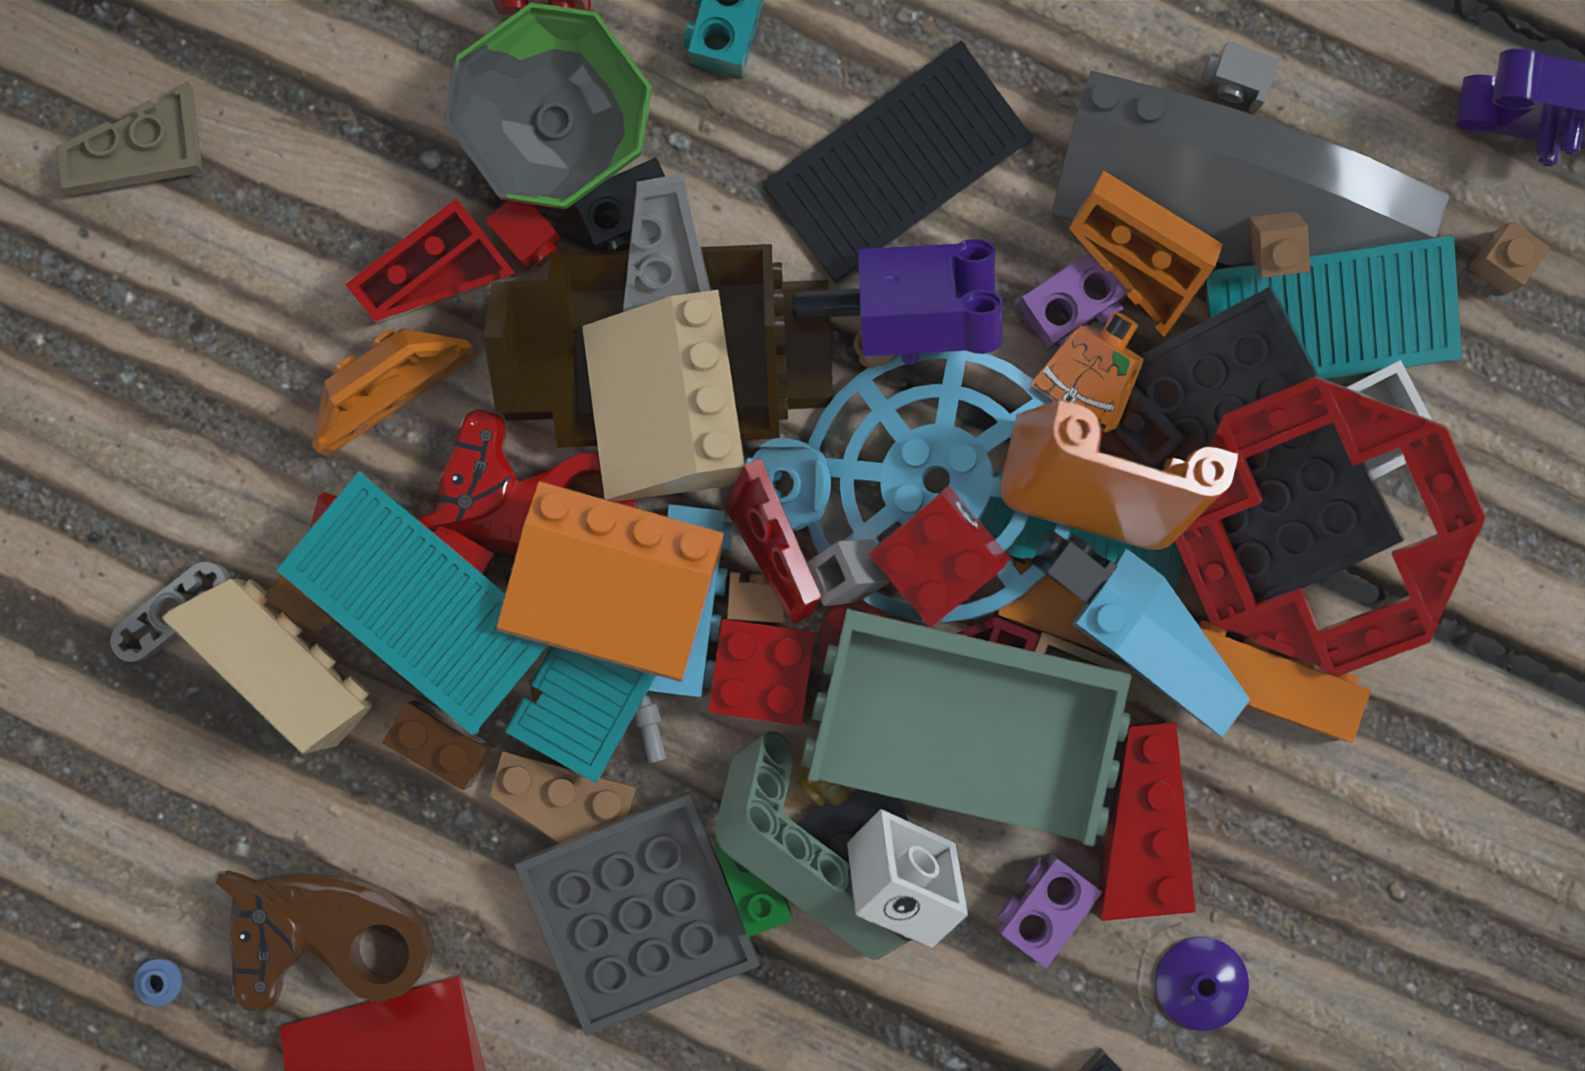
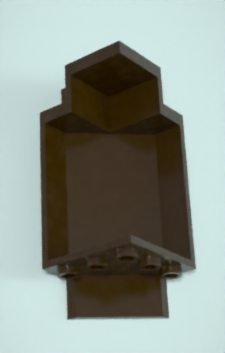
M772 244L701 247L711 291L718 290L740 439L780 438L779 420H788V409L827 408L833 400L830 317L797 319L794 317L792 307L794 293L829 290L828 280L783 282L782 262H773ZM629 250L551 253L548 279L491 282L483 338L496 414L504 413L505 421L553 419L557 448L598 446L582 326L623 312Z

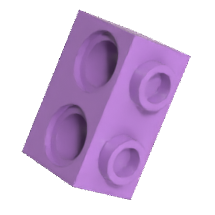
M1089 252L1024 295L1017 305L1048 350L1057 343L1062 346L1079 326L1086 325L1096 317L1102 324L1109 320L1113 311L1118 313L1122 311L1124 307L1120 301L1127 296L1128 290L1111 270L1106 272ZM1088 279L1100 281L1106 290L1105 298L1101 300L1089 298L1084 291V281ZM1051 304L1062 306L1068 314L1067 323L1061 326L1050 323L1046 318L1045 308Z
M1050 854L1046 861L1039 858L1032 865L1024 878L1029 883L1018 899L1012 895L1001 907L996 917L1001 921L996 927L999 933L1046 969L1102 894L1097 887L1053 854ZM1056 877H1066L1070 882V891L1061 900H1052L1047 894L1049 883ZM1038 915L1043 921L1041 932L1032 938L1020 935L1019 926L1021 921L1026 916Z

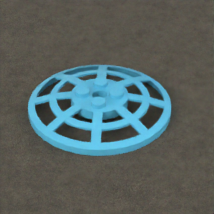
M968 351L919 353L918 361L947 359L942 384L913 387L897 393L889 399H886L872 379L888 370L906 364L901 361V354L895 355L884 366L878 364L875 368H868L855 376L836 394L822 413L808 443L813 449L820 450L821 442L831 421L845 402L858 391L872 411L863 419L853 433L845 450L844 458H826L830 477L840 478L842 506L848 523L853 530V533L844 541L873 539L875 546L880 543L876 539L897 521L900 524L906 522L939 494L927 491L924 485L926 475L931 470L938 468L944 469L950 474L949 486L979 520L987 510L992 497L1002 498L1000 493L1001 478L994 477L993 467L987 453L1007 439H1011L1018 413L1053 402V400L1030 386L1033 381L1031 377L1012 364L988 353L974 354ZM966 361L981 364L1005 375L1021 386L1033 399L1009 414L1001 405L988 396L970 388L961 387ZM939 398L935 424L924 425L910 430L896 412L900 407L915 401ZM958 401L967 402L982 409L998 423L977 438H974L968 432L954 426ZM881 422L896 441L888 451L884 462L857 461L865 440L875 426ZM854 480L880 482L882 496L886 504L883 509L865 523L856 504ZM1017 511L1014 512L1011 521L996 539L1004 551L1017 539L1030 515ZM820 521L807 525L819 554L829 548L830 544L825 538ZM1057 524L1054 531L1068 540L1073 528ZM1009 560L1006 567L997 574L1005 585L1004 589L992 596L970 604L957 606L938 623L972 620L1001 610L1024 596L1045 577V574L1032 565L1024 574L1020 575ZM876 591L863 599L866 603L891 615L917 622H925L911 604L895 601Z

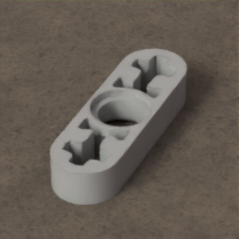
M200 562L190 567L115 627L110 640L111 648L115 655L129 662L144 661L152 657L179 635L161 619L160 608L162 604L171 598L176 599L180 604L191 600L189 596L181 592V588L184 587L186 592H194L203 583L200 577L202 573L205 575L216 574L217 579L213 582L215 587L231 579L229 572L223 566L210 562ZM202 591V592L198 593V594H197L196 596H194L193 598L197 597L198 595H200V594H202V593H204V592H206V591ZM146 616L148 617L149 622L144 620ZM152 625L155 629L162 632L160 637L157 632H149L139 641L142 646L141 651L139 649L128 650L126 647L131 640L127 634L129 631L140 633Z

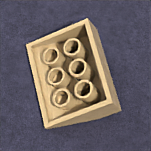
M718 290L670 296L582 326L605 500L617 502L735 485L743 469L744 459Z
M229 579L170 610L162 618L302 754L336 747L374 708V705L366 698L370 694L369 690L354 676L349 675L345 678L333 667L337 662L335 657L319 643H315L313 646L310 645L300 635L304 630L300 623L285 611L278 614L267 603L271 598L270 595L252 579H249L247 582L239 579Z

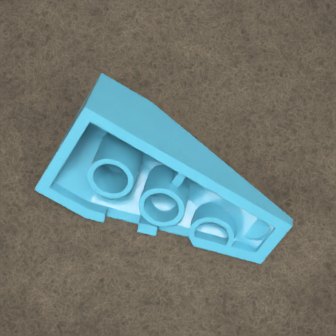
M1125 548L1114 562L1118 566L1092 602L1089 605L1084 603L1069 624L1123 665L1131 668V671L1218 736L1223 737L1250 698L1165 577Z

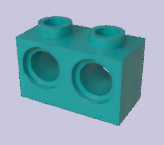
M695 0L694 4L700 6L696 22L688 21L683 39V48L688 49L690 65L743 78L764 0H740L733 6H723L717 0ZM714 34H721L729 39L728 45L721 50H712L705 45V42Z

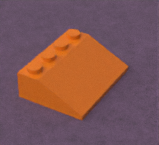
M539 481L524 524L497 631L682 683L720 557L724 533Z

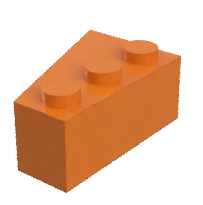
M1105 171L1102 172L1069 227L1071 232L1105 271L1109 272L1111 270L1128 290L1126 295L1135 305L1139 303L1156 322L1155 328L1163 337L1166 336L1215 268L1223 246L1219 241Z

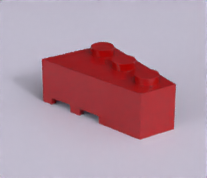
M456 198L345 285L373 321L382 323L489 286L491 282L504 281L517 275Z

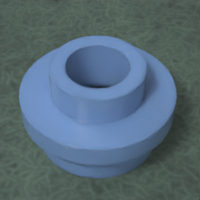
M163 958L152 959L144 963L138 969L134 978V988L137 996L144 1003L151 1006H163L173 1001L179 995L183 984L181 971L176 964ZM153 975H158L162 978L164 986L161 991H156L151 987L150 979Z

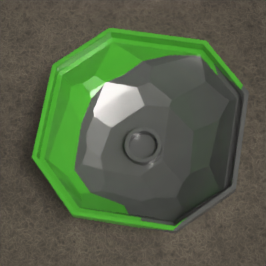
M530 3L455 57L444 123L500 200L567 209L642 155L652 86L597 12Z

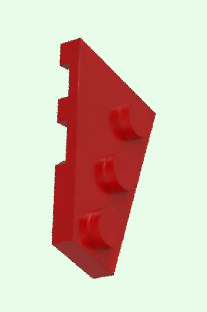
M761 458L744 464L724 509L792 622L796 623L810 616L821 596Z

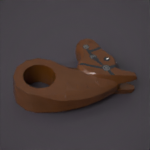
M226 870L225 874H219L215 883L233 897L228 929L232 959L233 993L235 1001L245 1010L250 1012L262 1011L276 1004L282 992L284 975L289 967L306 950L326 964L357 997L380 1002L406 994L430 968L434 941L427 920L413 907L381 887L329 874L298 873L257 881L244 874ZM373 925H387L396 929L405 938L409 948V961L404 972L394 976L380 975L371 971L365 965L360 954V939L366 928Z

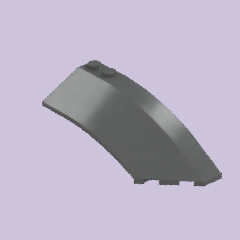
M1091 70L1076 114L1051 215L1073 221L1087 195L1102 172L1105 171L1222 243L1223 246L1216 264L1231 268L1253 264L1251 259L1250 217L1297 211L1308 225L1309 256L1436 237L1449 194L1362 154L1282 124L1182 93Z

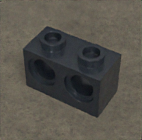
M657 157L607 179L575 202L598 251L626 250L630 248L637 182L666 177ZM606 210H615L621 214L620 222L612 229H602L597 226L599 215Z

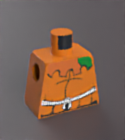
M1113 311L1102 332L1088 325L1079 326L1034 378L1030 386L1054 401L1061 399L1087 408L1097 418L1102 431L1108 432L1116 429L1143 363V359L1139 355L1125 348L1137 329L1138 324L1125 315Z

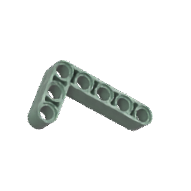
M768 731L735 753L731 760L715 826L717 842L727 855L856 950L872 960H879L913 939L906 938L897 932L857 916L850 864L783 815L793 766V752L789 743L781 734L775 731Z

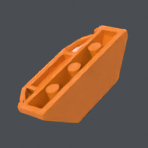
M404 328L397 332L394 329L385 331L371 342L373 347L371 350L359 358L356 355L345 358L332 369L334 375L325 380L312 446L317 453L329 457L479 355L473 345L464 339Z

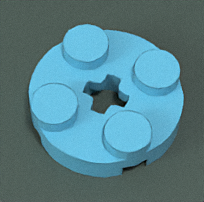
M790 438L771 439L760 445L761 449L755 453L753 458H748L744 464L761 458L792 531L803 529L807 525L821 520L831 490L830 472L825 456L807 443ZM788 472L790 479L794 482V486L789 491L788 496L784 497L783 491L776 490V481L783 480L785 473Z

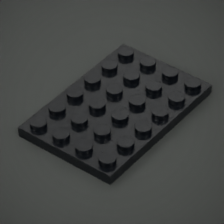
M1269 286L1140 355L1143 363L1134 386L1187 437L1166 459L1176 458L1187 461L1194 451L1212 446L1221 420L1226 413L1313 376H1320L1273 286ZM1334 422L1245 458L1261 493L1263 502L1220 519L1256 603L1298 587L1305 588L1405 540L1365 461L1354 466L1352 465ZM1165 460L1155 470L1162 471Z

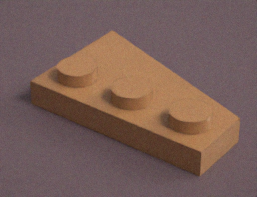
M504 750L500 756L490 797L558 843H561L630 815L638 786L605 777H600L599 781L594 783L568 767Z

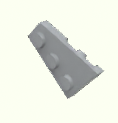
M684 173L637 182L623 312L674 295L711 291Z

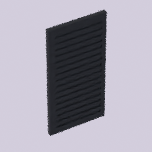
M959 41L764 181L763 189L769 192L835 283L859 266L858 249L884 248L1033 141L1034 138L972 56L966 44Z

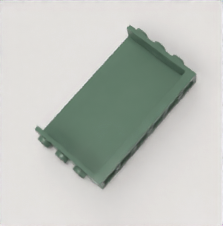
M846 610L838 647L829 645L823 673L831 675L828 693L818 691L812 720L821 722L817 740L807 738L801 767L810 768L808 780L816 782L823 780L1077 839L1083 844L1094 846L1096 835L1103 836L1107 825L1109 810L1106 807H1102L1106 788L1113 789L1118 776L1119 761L1113 760L1116 742H1123L1125 740L1130 716L1127 713H1123L1131 674L854 610Z

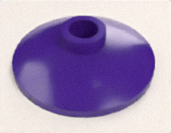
M1198 936L1178 942L1165 953L1157 968L1155 987L1158 1000L1171 1019L1188 1029L1209 1031L1225 1026L1241 1012L1248 996L1249 978L1245 964L1234 949L1218 939ZM1209 978L1213 982L1212 991L1205 995L1198 992L1199 982L1202 979Z

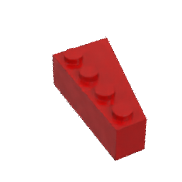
M1166 720L1133 723L1128 726L1125 740L1122 743L1111 823L1106 825L1104 853L1101 856L1098 889L1102 894L1095 902L1093 912L1101 921L1196 912L1176 722Z

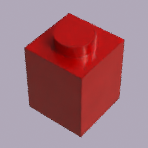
M507 201L485 220L527 270L534 264L537 267H541L550 261L551 253L558 252L556 245L562 241L555 229L533 204Z

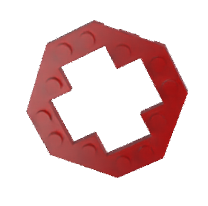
M1313 376L1226 413L1221 420L1211 447L1238 454L1232 481L1229 487L1175 540L1210 623L1229 632L1233 630L1257 640L1256 643L1287 656H1295L1319 666V669L1335 676L1344 675L1430 643L1446 604L1464 569L1474 542L1486 520V514L1448 427L1317 376ZM1334 422L1353 466L1400 447L1437 534L1392 551V557L1409 596L1320 629L1302 587L1256 603L1220 519L1263 502L1261 493L1245 458Z

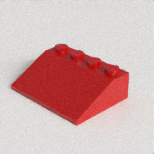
M461 975L412 988L404 995L383 1002L370 1000L280 1026L285 1071H486Z

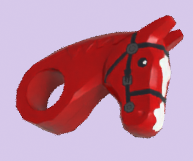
M475 409L467 413L460 424L452 450L439 479L434 510L416 519L431 531L435 532L441 526L454 530L485 548L516 555L524 524L539 481L569 489L575 480L584 475H601L599 454L580 453L538 476L519 482L512 466L507 460L504 449L506 440L505 421L501 416L487 409ZM638 499L619 501V504L638 509Z

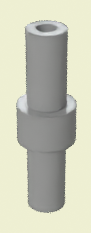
M648 691L632 721L634 728L640 729L647 759L650 764L667 758L657 724L662 722L657 704L652 705Z

